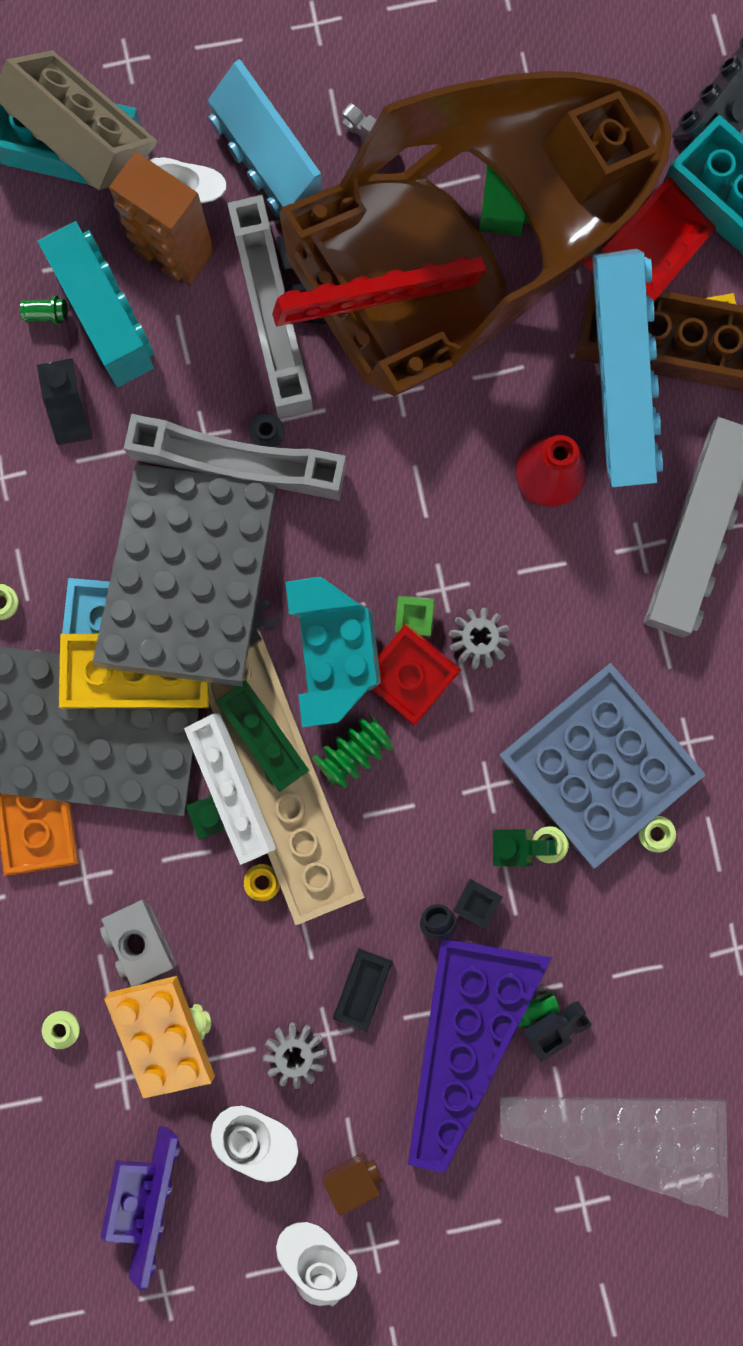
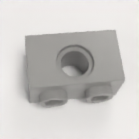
M148 898L101 919L104 925L100 928L103 940L108 948L114 947L119 961L115 962L119 976L123 982L129 981L131 987L150 980L178 965ZM131 934H138L143 937L145 949L141 954L133 953L129 949L128 939Z

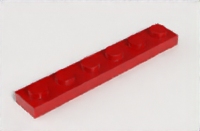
M462 256L453 259L447 264L436 266L435 263H427L421 265L416 270L407 272L392 270L382 277L369 279L367 276H361L347 284L337 286L333 283H326L318 286L315 290L300 293L299 290H291L277 297L272 316L276 327L473 287L477 285L486 268L482 257L468 259V257Z

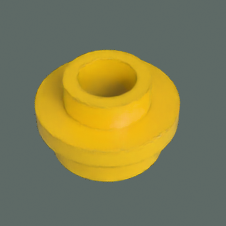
M259 864L247 871L244 877V889L252 899L267 901L278 893L280 884L272 866ZM260 875H264L269 879V886L264 890L256 886V879Z

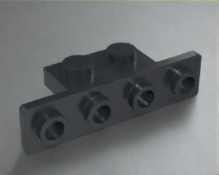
M743 38L740 40V47L735 54L720 66V73L715 80L700 92V99L695 106L680 118L679 126L672 134L675 141L696 138L711 118L714 120L718 115L723 117L739 133L743 129Z

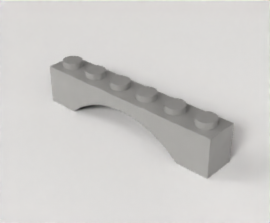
M260 195L227 203L278 418L283 419L313 412L312 399L293 324L276 327L272 316L277 297L285 293L263 196Z
M131 414L124 444V450L130 460L274 485L277 489L340 501L346 471L345 455L314 449L275 448L247 444L204 434L166 420Z

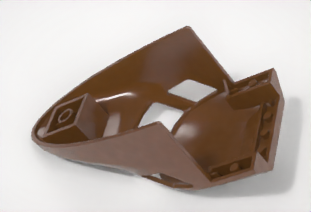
M541 71L490 77L450 85L393 102L385 106L340 184L281 208L279 215L288 262L305 289L312 291L326 283H333L337 286L347 284L361 276H367L369 279L382 277L392 270L407 272L416 270L421 265L427 263H435L437 266L447 264L453 259L466 256L468 259L482 257L486 271L476 286L324 317L362 380L395 397L453 368L472 355L584 265L592 257V254L601 249L624 226L652 193L668 161L671 144V128L668 117L656 100L637 87L613 78L562 71ZM436 145L403 173L375 174L405 148ZM462 152L472 153L495 171L520 204L540 243L543 262L542 273L530 284L507 296L505 280L498 263L477 227L449 193L427 179L428 175Z

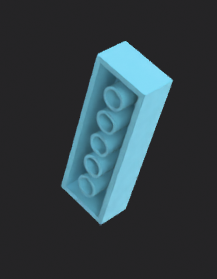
M638 249L592 254L607 475L612 487L657 483L656 472L663 471L662 451L658 449V444L655 443L654 435H661L659 412L656 413V408L652 404V398L659 397L657 375H654V371L650 369V360H656L657 358L655 337L648 333V322L654 321L653 298L646 295V283L652 282L651 259L644 257V252Z

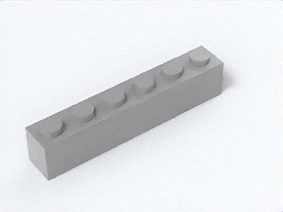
M717 417L708 430L643 622L645 625L682 638L691 634L692 630L697 631L701 625L704 611L699 609L703 597L708 598L714 587L715 577L711 576L714 564H720L723 559L727 544L722 541L726 530L731 531L736 521L738 510L733 509L736 499L743 496V425Z

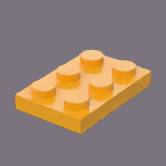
M177 976L108 993L104 1000L143 1099L212 1083L215 1074Z

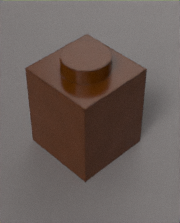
M364 1152L324 1171L322 1182L339 1216L380 1196L379 1182L383 1181L377 1163L374 1159L368 1162Z

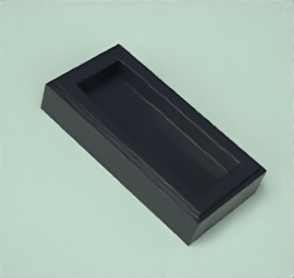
M358 947L332 1019L367 1032L393 960Z

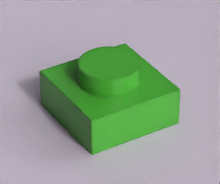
M399 595L395 632L398 633L404 624L407 623L420 635L431 636L435 599Z

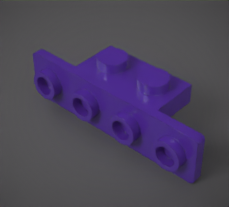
M160 1126L158 1129L152 1163L116 1160L100 1236L104 1242L135 1243L129 1278L139 1290H147L149 1278L153 1277L156 1270L155 1249L157 1239H160L163 1234L164 1218L162 1214L165 1200H168L171 1195L172 1181L170 1175L173 1162L177 1161L180 1150L178 1136L168 1127Z

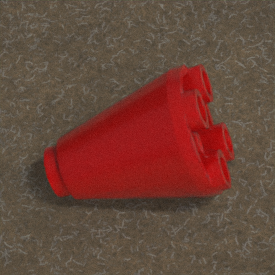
M553 435L536 439L524 448L517 460L515 475L518 486L527 501L540 506L557 507L569 503L579 495L586 482L587 466L584 455L573 439L565 435Z

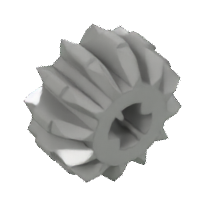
M487 608L481 609L479 618H476L472 609H468L466 611L468 622L463 618L457 617L454 623L461 630H450L449 632L450 638L460 640L450 646V651H464L458 659L460 664H463L468 656L472 657L471 668L474 670L478 668L481 658L486 668L493 666L491 655L498 660H502L505 654L498 647H509L511 642L507 638L499 637L509 631L508 625L498 628L495 626L500 620L501 615L496 613L490 621L486 619L488 614ZM481 631L487 635L484 641H488V645L480 643L478 646H475L472 643L474 636H470V634L473 632L478 635Z
M291 1022L289 1024L288 1036L281 1027H278L275 1030V1035L280 1042L274 1039H267L265 1046L274 1052L264 1054L263 1062L276 1063L267 1073L272 1077L281 1072L280 1086H285L288 1077H292L294 1088L299 1089L301 1087L302 1075L308 1083L312 1084L315 1082V1076L311 1069L317 1072H323L325 1065L316 1059L325 1057L327 1050L325 1048H314L322 1041V1036L317 1034L309 1040L307 1036L310 1033L311 1026L307 1024L303 1027L302 1034H297L296 1023ZM294 1047L300 1048V1056L304 1058V1061L301 1062L300 1059H297L296 1064L288 1061L290 1054L285 1051L288 1048L291 1052Z

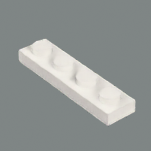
M221 713L212 714L184 728L240 865L276 850L277 848Z

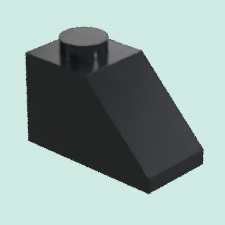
M73 358L38 364L37 370L42 399L56 444L63 445L93 439L82 375Z

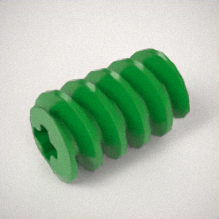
M370 713L371 723L362 718L357 720L360 732L350 727L346 729L349 741H345L338 736L334 739L337 747L336 751L328 746L323 747L325 760L315 754L311 757L333 786L337 783L343 788H347L349 786L346 778L347 774L358 779L360 777L358 765L367 770L371 769L368 758L370 755L381 761L383 756L380 747L383 746L391 752L394 750L391 739Z

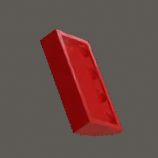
M668 176L652 191L624 226L595 254L632 249L644 252V257L651 259L652 282L646 283V295L653 298L654 302L714 232L716 227L675 181ZM591 258L585 265L593 272V261Z

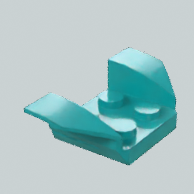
M322 577L285 582L289 615L299 617L303 644L308 693L298 694L302 727L338 723L366 691L372 690L381 683L373 612L362 604L357 603Z

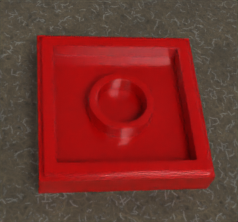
M406 623L378 656L381 683L374 687L372 691L415 726L462 669Z

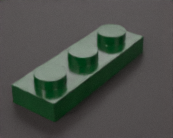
M246 680L243 681V686H236L216 700V703L279 792L310 771Z

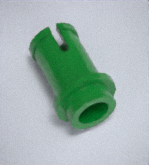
M52 296L50 300L22 299L20 302L21 319L24 323L53 321L55 325L60 324L61 321H66L68 318L67 302L65 299H59L58 296Z
M552 990L533 997L519 1027L525 1026L527 1029L530 1027V1023L546 1017L553 1011L556 1014L560 1012Z

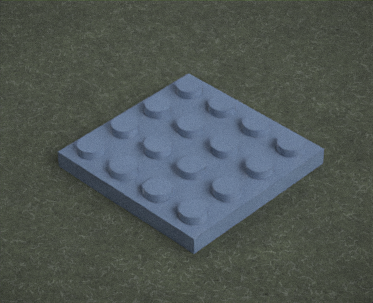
M611 662L498 755L554 824L567 836L570 843L592 869L599 866L706 775Z

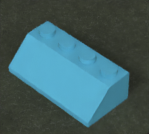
M240 59L237 60L208 99L211 112L208 120L217 135L224 134L230 142L227 146L231 155L237 163L244 162L249 169L247 171L249 180L257 191L263 189L268 196L266 202L273 215L278 219L282 207L322 191L321 172Z

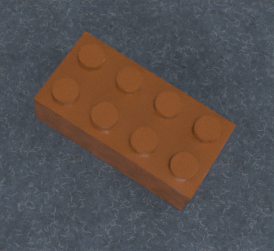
M135 151L109 186L115 201L114 207L121 216L120 222L125 226L126 236L133 245L132 251L143 261L150 263L152 260L162 267L161 271L174 282L178 283L179 280H182L191 286L214 254L199 194Z

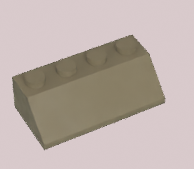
M53 50L5 60L0 74V105L5 108V111L10 116L18 119L26 126L36 139L43 141L57 153L61 161L69 164L81 174L89 185L98 190L109 187L135 151L146 157L156 146L157 140Z

